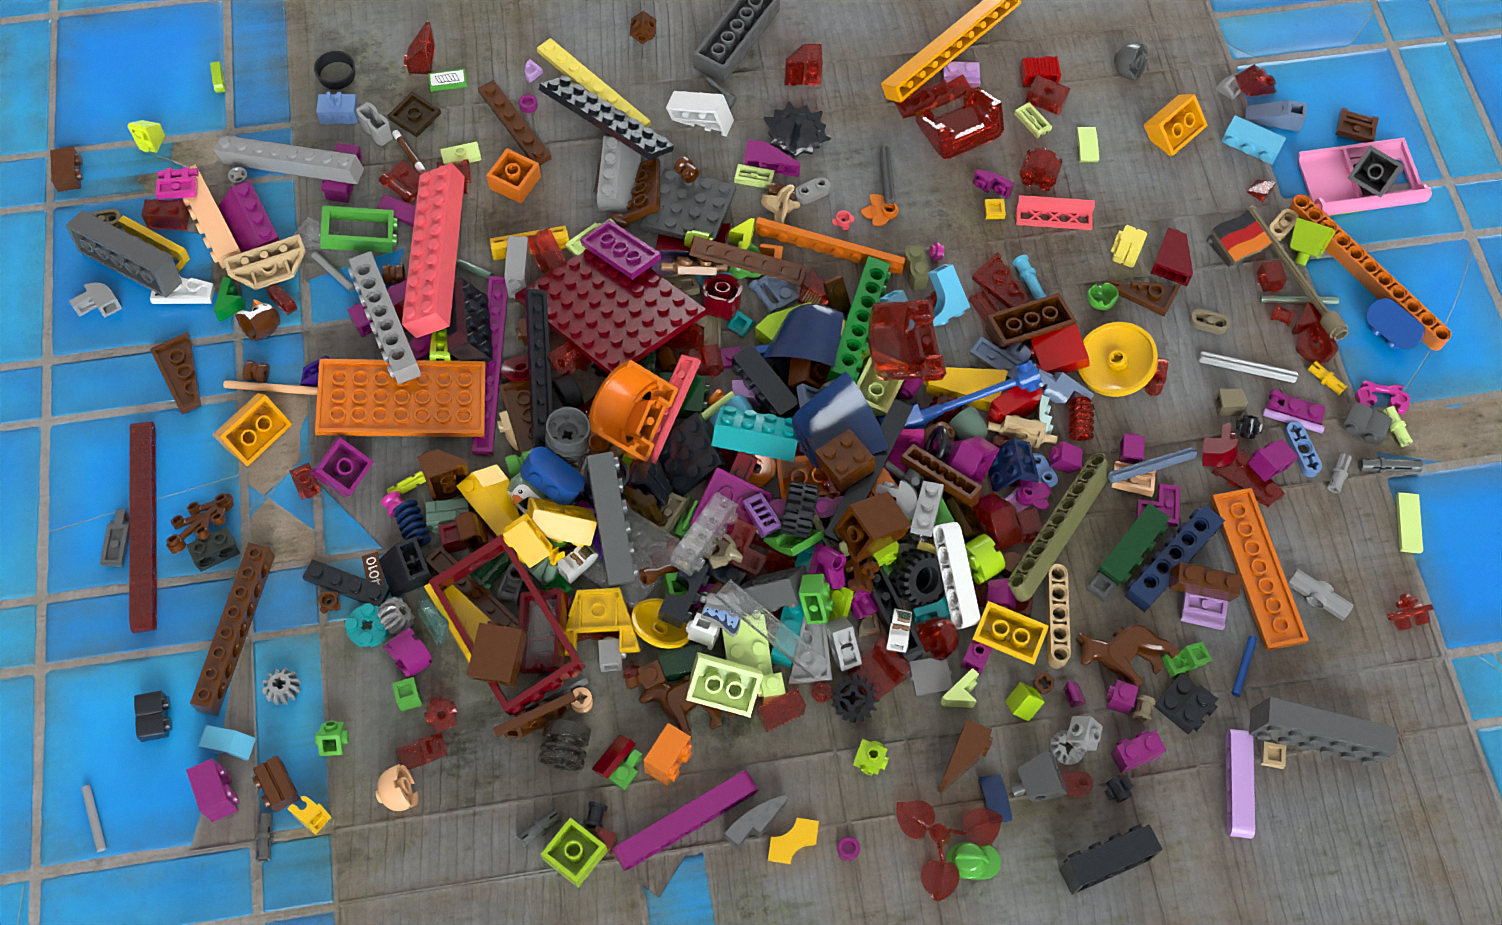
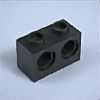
M227 526L211 533L206 539H198L186 545L193 562L200 572L241 554Z

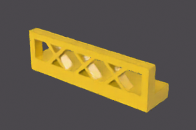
M124 215L118 220L122 229L128 234L139 237L149 245L153 244L163 252L170 253L174 260L179 261L176 265L179 272L190 260L185 248Z
M565 225L490 238V245L495 261L506 259L508 236L528 237L531 254L566 248L565 244L569 241Z

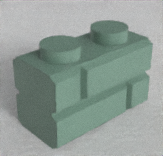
M466 498L425 502L427 527L429 531L434 533H440L438 526L454 522L455 517L459 516L460 513L471 512L470 503Z

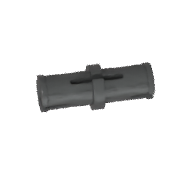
M553 808L539 820L535 819L532 821V825L516 836L525 847L538 836L545 835V831L562 819Z
M262 813L257 815V834L254 838L256 841V862L271 861V841L274 839L272 834L273 815Z

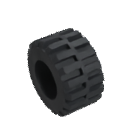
M792 481L789 484L781 524L782 534L802 538L809 537L818 499V486Z
M917 548L903 551L902 556H897L896 563L892 564L893 570L889 575L892 577L890 582L897 596L920 606L932 604L933 600L937 601L939 594L944 592L938 556ZM922 570L921 578L916 584V577L919 571Z

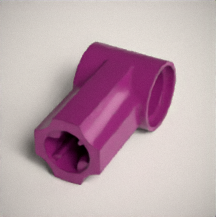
M824 546L820 549L817 560L824 567L826 580L830 588L841 589L846 585L843 568L846 563V557L833 548Z

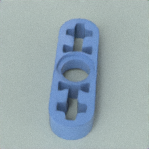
M1291 422L1285 428L1284 436L1290 448L1299 456L1296 461L1302 473L1307 477H1315L1322 469V463L1304 426L1299 422ZM1298 446H1305L1308 449V453H1301L1298 450ZM1308 464H1310V466H1314L1315 469L1313 470L1312 467L1308 468Z

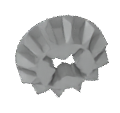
M1061 730L1054 734L1051 739V753L1060 763L1067 765L1075 764L1083 758L1085 753L1071 748L1067 755L1066 747L1062 744L1067 742L1068 730Z

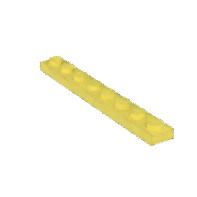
M549 38L537 47V52L565 76L571 78L572 81L584 86L591 93L597 94L599 98L611 103L618 110L624 111L631 118L637 119L642 125L646 127L651 126V121L554 40Z

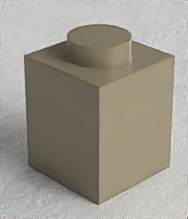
M1243 388L1219 389L1214 398L1217 416L1242 415L1248 406V398L1245 396Z

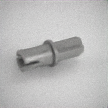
M1340 454L1336 468L1331 471L1332 477L1327 487L1329 491L1333 493L1341 492L1343 482L1348 477L1347 469L1351 461L1350 455Z

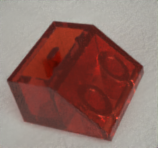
M803 44L786 58L784 85H821L823 65L822 44Z

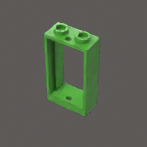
M322 205L321 249L392 253V246H396L397 234H393V230H397V218H393L394 210ZM330 219L388 223V238L329 235Z

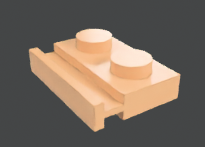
M1115 461L1114 470L1133 464ZM1156 470L1112 483L1111 488L1152 497L1155 488Z

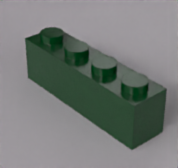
M1149 503L1097 572L1100 571L1114 581L1116 586L1121 582L1125 584L1132 576L1130 572L1132 567L1136 566L1138 568L1145 559L1142 556L1145 550L1150 552L1157 543L1154 540L1158 534L1162 536L1168 529L1169 525L1166 523L1170 517Z

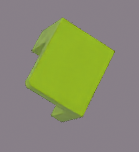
M1022 682L1017 685L1005 701L1013 715L1026 721H1030L1044 704V700L1038 691Z

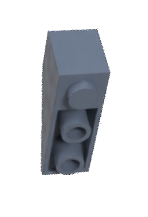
M1290 100L1250 105L1245 108V120L1249 122L1298 132L1307 114V103Z

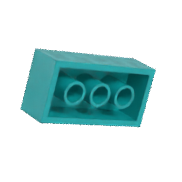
M721 406L716 419L711 446L794 462L798 440L792 427V418L785 419L774 414L765 415L756 413L753 410H740L733 406Z

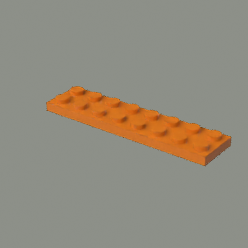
M1252 488L1212 495L1210 499L1215 512L1225 520L1221 525V529L1237 573L1242 575L1241 584L1265 650L1270 651L1307 643L1309 641Z

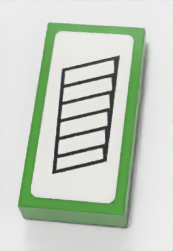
M465 69L428 73L431 92L467 87Z

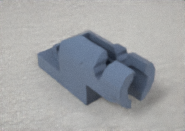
M1040 368L1038 369L1042 383L1038 385L1043 391L1042 395L1050 397L1049 400L1054 403H1066L1070 396L1080 402L1091 401L1094 393L1063 372H1055L1052 375Z

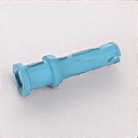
M1021 255L1015 258L1012 265L1017 268L1020 273L1019 278L1026 282L1034 299L1046 297L1035 276L1036 270L1031 267L1028 261V255Z

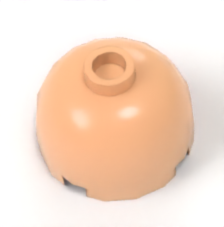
M398 764L382 773L377 783V800L392 811L407 810L417 806L418 792L413 793L411 784H415L406 766Z

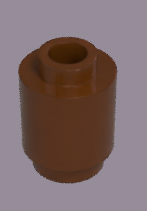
M663 347L657 351L656 359L660 371L673 373L678 363L675 351L671 347Z

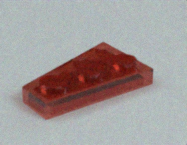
M998 252L972 275V280L1008 309L1028 303L1029 297L1019 282L1013 278L1010 273L1011 270L1002 262Z
M1244 449L1238 452L1236 459L1232 463L1216 467L1211 472L1217 477L1221 476L1226 479L1228 484L1233 487L1236 485L1241 489L1252 488L1256 501L1266 507H1270L1285 495L1284 491L1271 478L1264 482L1248 463L1252 457Z

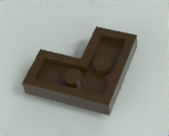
M838 275L823 282L827 301L819 305L840 311L844 316L849 314L851 304L843 276Z

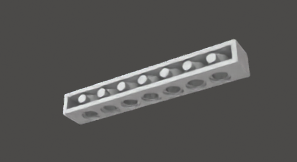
M371 251L348 259L351 265L348 268L352 279L356 278V281H353L357 293L362 292L361 295H358L362 306L367 305V308L364 309L368 321L373 320L372 323H369L373 334L378 333L379 335L375 337L379 349L384 348L385 350L381 352L385 363H390L387 366L390 377H395L397 383L401 384L422 376Z

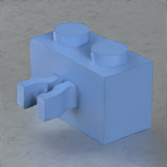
M330 92L318 94L316 113L320 124H358L356 109L359 107L356 94H341V92H337V94H331Z

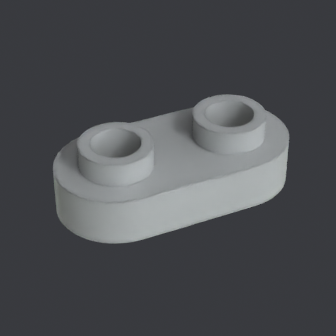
M818 177L799 185L795 190L796 201H799L800 204H809L828 195L830 192L829 180L824 177Z

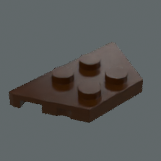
M572 691L550 702L543 701L531 711L524 710L517 713L515 718L493 727L496 737L504 734L506 738H522L559 721L564 716V713L570 709L568 704L576 701L574 693Z

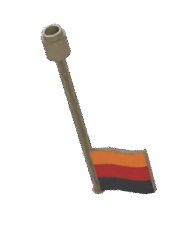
M1248 206L1245 213L1239 217L1220 223L1212 229L1211 233L1234 265L1239 260L1259 253L1271 245L1321 314L1320 324L1329 337L1338 341L1348 335V326L1337 311H1329L1259 216L1255 206Z

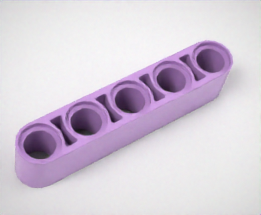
M1228 729L1226 733L1227 834L1232 837L1252 839L1255 834L1253 735H1250L1249 731Z

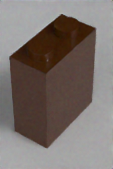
M487 621V624L479 622L466 675L473 680L515 687L528 635L518 625L509 624L508 627H503L495 621Z

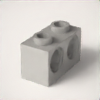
M843 616L825 623L833 660L841 671L861 665L862 662L854 629L847 618Z

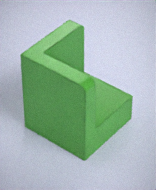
M414 677L392 683L396 703L401 711L423 705L419 687Z

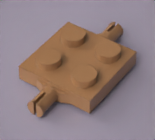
M678 255L677 258H672L671 263L661 262L660 270H669L677 274L717 275V272L726 273L727 265L715 264L710 260L699 257L694 259L686 255Z

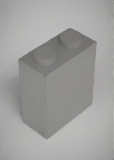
M508 236L504 274L508 297L515 298L514 294L529 285L532 258L528 237Z

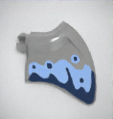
M703 592L700 602L705 603L701 618L716 623L727 634L735 637L741 624V608L736 596L732 592L724 595Z

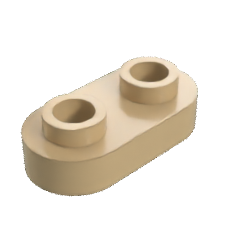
M1292 209L1283 210L1269 226L1270 231L1278 241L1283 240L1293 230L1297 217L1299 218V215Z

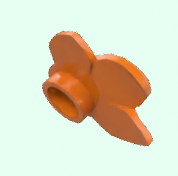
M870 194L871 205L860 211L865 218L872 220L873 226H883L887 224L889 219L897 217L899 209L895 203L886 204L884 196Z

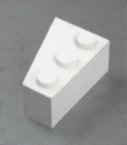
M674 91L666 107L673 121L693 127L697 124L705 127V130L709 132L711 129L717 130L726 137L734 121L723 94Z

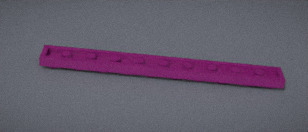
M489 276L487 296L489 299L488 307L490 329L492 331L493 360L485 364L484 437H473V455H493L508 302L505 278L502 276Z

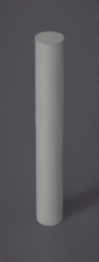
M317 251L312 253L311 257L348 291L352 292L355 289L354 284Z
M90 785L82 787L81 790L97 852H102L107 848Z

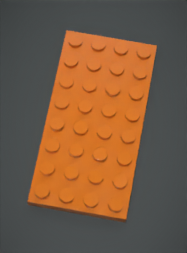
M319 359L315 435L484 437L485 361L416 360L422 376L398 384L396 378H391L387 366L390 363H385L384 360Z

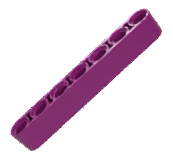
M742 771L618 844L612 851L624 871L629 870L749 799L759 789L748 771Z

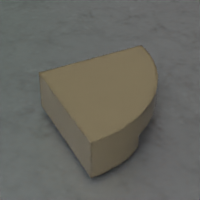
M877 613L869 615L861 621L858 630L859 637L880 634Z

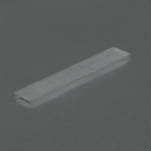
M731 579L716 594L715 597L815 681L830 665L829 661Z

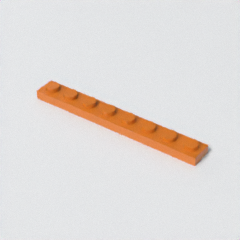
M761 217L757 218L755 234L762 237L791 243L801 248L812 249L818 253L823 252L836 258L848 259L854 263L866 264L867 258L870 256L890 263L888 271L902 275L906 259L904 257Z

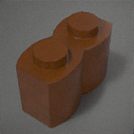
M466 511L455 517L460 543L468 547L471 553L489 543L485 524L477 519L476 514Z

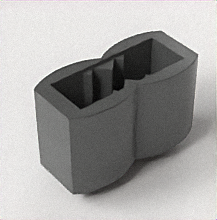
M1354 402L1343 422L1342 428L1351 435L1361 436L1370 444L1380 445L1393 419L1386 414L1373 411L1364 404Z

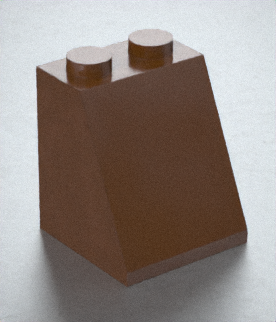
M885 492L850 504L833 528V531L840 541L846 542L849 554L856 563H859L901 539L912 524L890 493Z

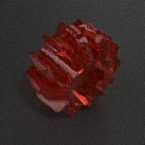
M941 393L939 397H933L929 406L947 403L957 399L958 396L952 398L951 393L947 396ZM962 406L943 412L942 415L933 419V422L943 421L949 424L962 411Z

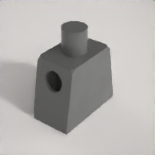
M1049 750L1042 752L1020 766L1018 773L1021 780L1010 784L1015 797L1026 793L1027 797L1033 802L1069 794L1056 759Z

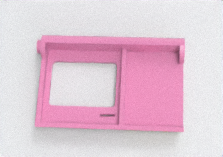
M1405 138L1303 151L1298 154V164L1310 199L1328 216L1424 203L1432 195L1431 188L1427 184L1421 183ZM1371 145L1404 164L1403 169L1410 189L1387 192L1380 198L1375 194L1364 195L1360 186L1347 178L1353 171V166L1357 165Z

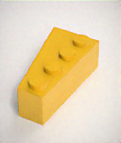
M430 583L424 586L428 597L465 658L470 662L471 653ZM451 585L444 590V593L471 639L475 642L479 622L487 624V621L491 620L454 585Z

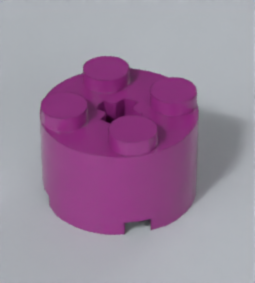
M410 627L387 641V644L383 646L387 654L396 661L395 666L399 672L404 674L407 679L414 677L434 663L422 641L413 637L415 632Z

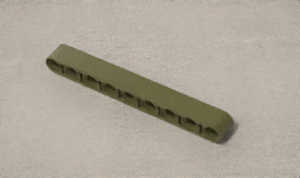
M1096 453L1087 460L1009 577L1007 583L1017 601L1024 602L1032 597L1108 481L1107 476L1112 469L1104 454Z

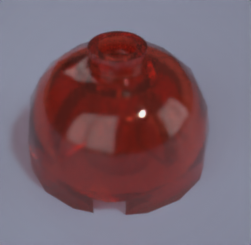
M933 616L923 621L917 627L919 630L916 633L924 647L923 651L933 654L932 658L935 660H946L959 645L960 636L956 626L944 617Z

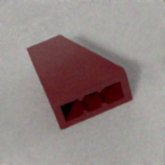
M1168 227L1151 274L1188 286L1193 270L1186 233Z

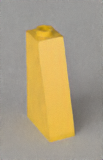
M933 367L931 374L927 373L924 385H927V394L952 401L1005 381L1008 371ZM1002 391L965 405L988 412L992 400L999 397Z

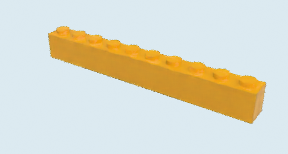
M981 1L881 83L886 99L897 102L905 100L1018 7L1021 1Z

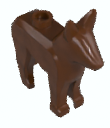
M1137 624L1126 629L1120 627L1113 634L1115 638L1109 642L1091 639L1082 633H1079L1080 638L1075 639L1082 646L1081 665L1086 666L1097 660L1108 670L1121 677L1126 683L1139 688L1144 683V680L1130 664L1135 655L1149 661L1153 666V673L1156 675L1165 667L1158 651H1164L1171 659L1181 652L1171 642L1157 637L1145 626Z
M691 674L681 679L682 682L673 686L664 682L648 690L644 687L639 702L645 704L658 701L666 715L675 722L678 729L691 736L692 733L686 715L699 704L686 700ZM699 704L711 716V729L720 727L722 725L721 709ZM727 711V716H728V718H729V717H732V716L739 715V714H736V713Z

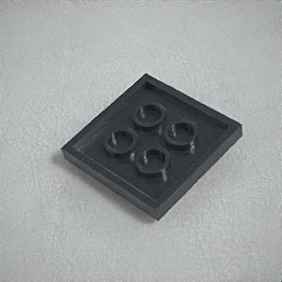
M699 412L694 413L669 433L658 457L665 475L673 487L674 494L681 497L710 477L716 467L722 468L726 465L719 448L711 446L713 436L702 414Z

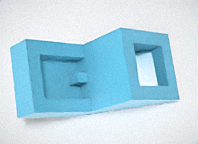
M206 725L197 747L215 754L226 753L243 760H249L256 738L235 730Z

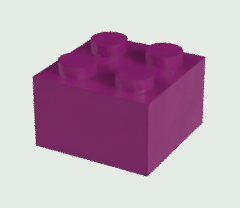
M339 437L332 441L310 474L342 497H347L353 493L374 461Z
M212 758L186 770L199 811L211 822L239 811L236 805L239 802L236 791L231 790L229 785L232 782V778L228 770H224L222 764H217Z

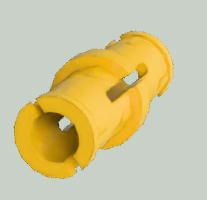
M1315 361L1314 365L1309 367L1308 371L1321 380L1322 385H1327L1338 396L1348 387L1334 376L1335 373L1329 372L1318 361Z

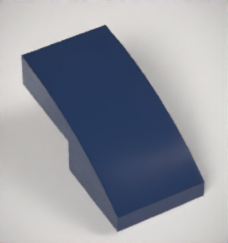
M1001 774L979 777V786L985 800L984 807L990 825L1012 821L1011 808Z

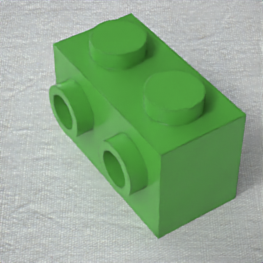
M824 574L802 575L799 596L807 624L828 623L830 611L834 610V600L829 596L830 585L826 583Z

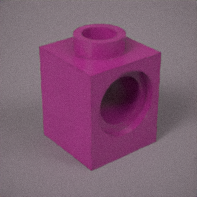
M1135 433L1124 434L1120 442L1119 461L1128 464L1142 462L1144 459L1145 436H1138Z

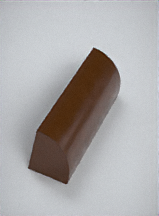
M913 444L901 456L902 465L916 471L929 482L944 484L945 492L969 507H974L979 502L982 491L981 485Z

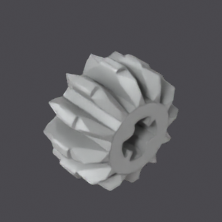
M389 598L378 608L379 613L377 615L381 619L380 623L391 634L395 633L398 635L406 628H411L415 618L411 613L412 609L401 598Z
M276 668L274 675L267 673L269 680H263L262 684L265 687L262 689L264 695H267L266 699L269 702L273 701L278 706L281 701L284 705H288V699L296 700L294 693H300V688L297 686L301 684L299 678H296L297 674L294 671L289 672L288 668H284L281 672Z

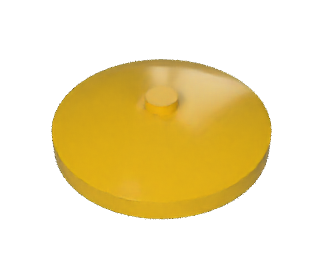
M1128 322L1107 323L1094 329L1083 340L1089 356L1090 366L1078 371L1083 382L1096 393L1110 397L1132 394L1142 389L1156 372L1158 365L1156 344L1146 330Z

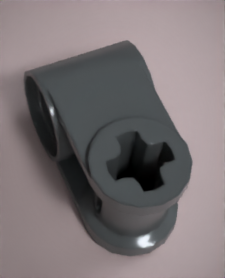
M513 563L506 570L503 581L498 588L496 599L498 601L503 599L513 602L515 606H518L520 604L521 592L524 591L526 584L521 576L518 578L512 577L518 571Z

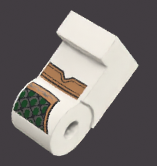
M584 545V547L577 546L564 559L557 561L559 574L571 584L596 561L598 554L588 545Z
M894 608L887 643L888 650L906 653L911 611Z

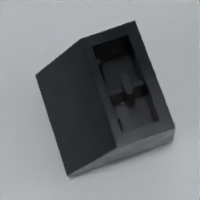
M416 536L395 544L379 559L392 598L423 587L432 579Z

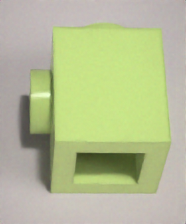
M781 672L762 676L757 695L762 697L763 705L785 701L786 692Z

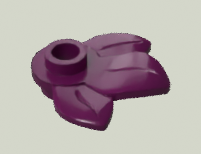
M1022 479L1019 481L1020 487L1016 491V500L1019 504L1023 506L1031 504L1040 510L1050 508V504L1046 500L1051 494V487L1044 482L1036 483L1035 481L1031 482Z

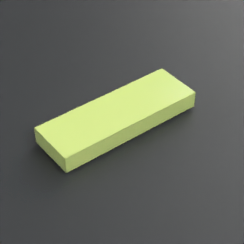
M1398 492L1396 495L1400 552L1421 554L1423 552L1419 494Z

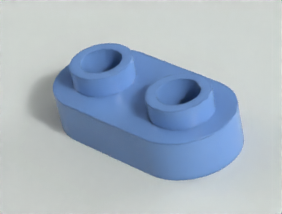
M1033 453L1034 460L1039 461V464H1036L1039 479L1035 482H1044L1053 490L1058 481L1056 473L1042 454Z

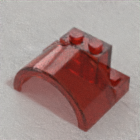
M931 300L873 304L869 318V348L875 373L880 380L922 379L923 382L943 380L947 374L943 355L939 354L933 325L935 316ZM910 319L915 323L911 330H909Z

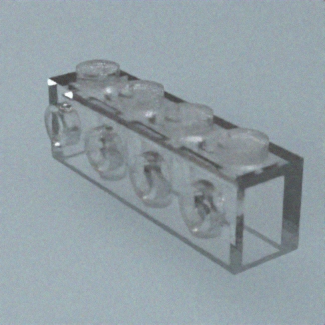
M716 492L672 552L669 563L689 576H692L696 570L699 572L705 563V556H710L715 550L717 539L722 540V536L726 534L727 525H732L738 516L736 513L738 504Z

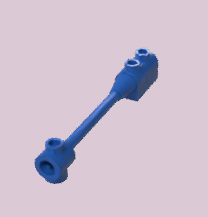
M1032 360L1022 362L1016 365L1017 370H1015L1014 378L941 405L937 404L919 408L917 401L908 404L913 406V411L903 429H923L922 427L926 426L925 424L942 415L943 412L1016 385L1022 390L1027 389V392L1039 389L1038 384L1042 383L1036 364H1033ZM884 415V416H879V420H880L881 424H882V422H883V420H884V418H885L886 415Z

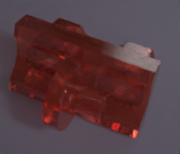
M1408 593L1400 595V601L1396 602V607L1403 609L1387 614L1388 620H1394L1398 630L1412 628L1410 616H1414L1416 625L1431 622L1428 611L1433 610L1432 603L1414 606L1415 603H1418V598H1412Z

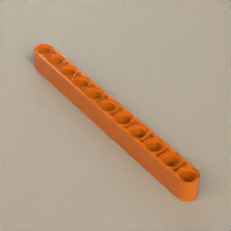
M1303 194L1296 195L1288 209L1294 210L1301 219L1334 229L1335 234L1325 250L1378 300L1384 298L1394 300L1421 322L1425 328V335L1422 341L1432 350H1441L1451 338L1452 334L1449 328L1312 200Z

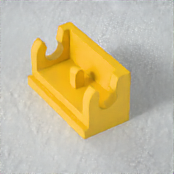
M301 796L303 802L307 803V807L304 810H300L298 806L293 804L287 809L298 821L316 835L332 817L319 803L317 805L308 797Z

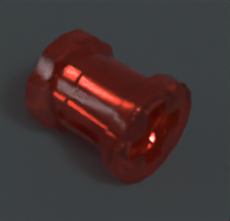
M1276 304L1270 319L1283 322L1289 327L1296 310L1290 311Z

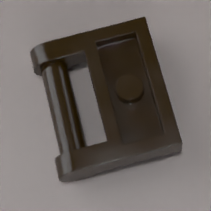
M625 486L622 494L635 515L658 527H662L667 523V519L657 507V501L653 495L645 496L639 489L635 488L633 490Z

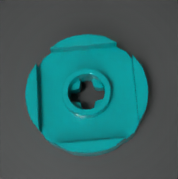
M366 603L353 610L345 621L346 633L351 642L356 646L375 647L387 638L389 630L384 629V625L380 623L381 619L377 615L379 613L378 606ZM366 622H372L371 630H363L364 624Z

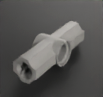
M1297 569L1288 582V586L1307 597V602L1311 606L1318 609L1324 608L1342 621L1354 606L1336 594L1334 588L1329 583L1316 581L1299 569Z

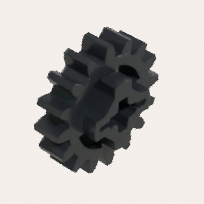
M847 675L846 682L839 680L838 682L841 686L833 687L837 693L836 695H831V698L836 699L832 707H838L836 715L843 714L842 720L847 721L850 717L851 723H855L857 718L859 722H864V716L872 717L870 714L871 710L877 711V708L873 705L879 702L878 699L874 698L878 691L872 690L875 685L874 683L866 684L868 678L863 677L860 680L859 675H854L852 680L851 676ZM848 686H850V689L846 693H843L844 690ZM861 686L866 689L868 696L862 692ZM858 696L863 700H858L854 702L847 698ZM842 702L846 703L848 711L843 707ZM867 704L865 709L860 712V708Z

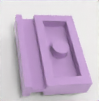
M951 61L943 67V87L979 88V62Z
M1184 592L1180 621L1223 630L1225 628L1228 601Z

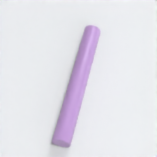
M1267 408L1263 411V416L1288 424L1299 422L1305 429L1321 434L1325 428L1323 425Z

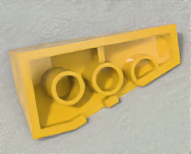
M496 464L472 472L457 485V488L494 533L500 536L504 533L506 526L521 516L517 506L514 505L507 492L510 480Z

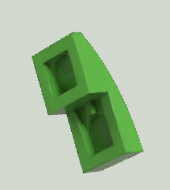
M1203 641L1184 647L1180 650V654L1173 659L1168 654L1161 658L1171 678L1194 670L1213 660Z

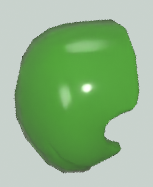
M1107 282L1102 286L1094 284L1087 291V301L1096 310H1108L1115 305L1119 297V291L1115 286Z

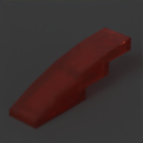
M962 74L948 83L946 80H943L931 88L926 85L909 95L902 102H896L895 104L904 119L950 103L972 92V89Z

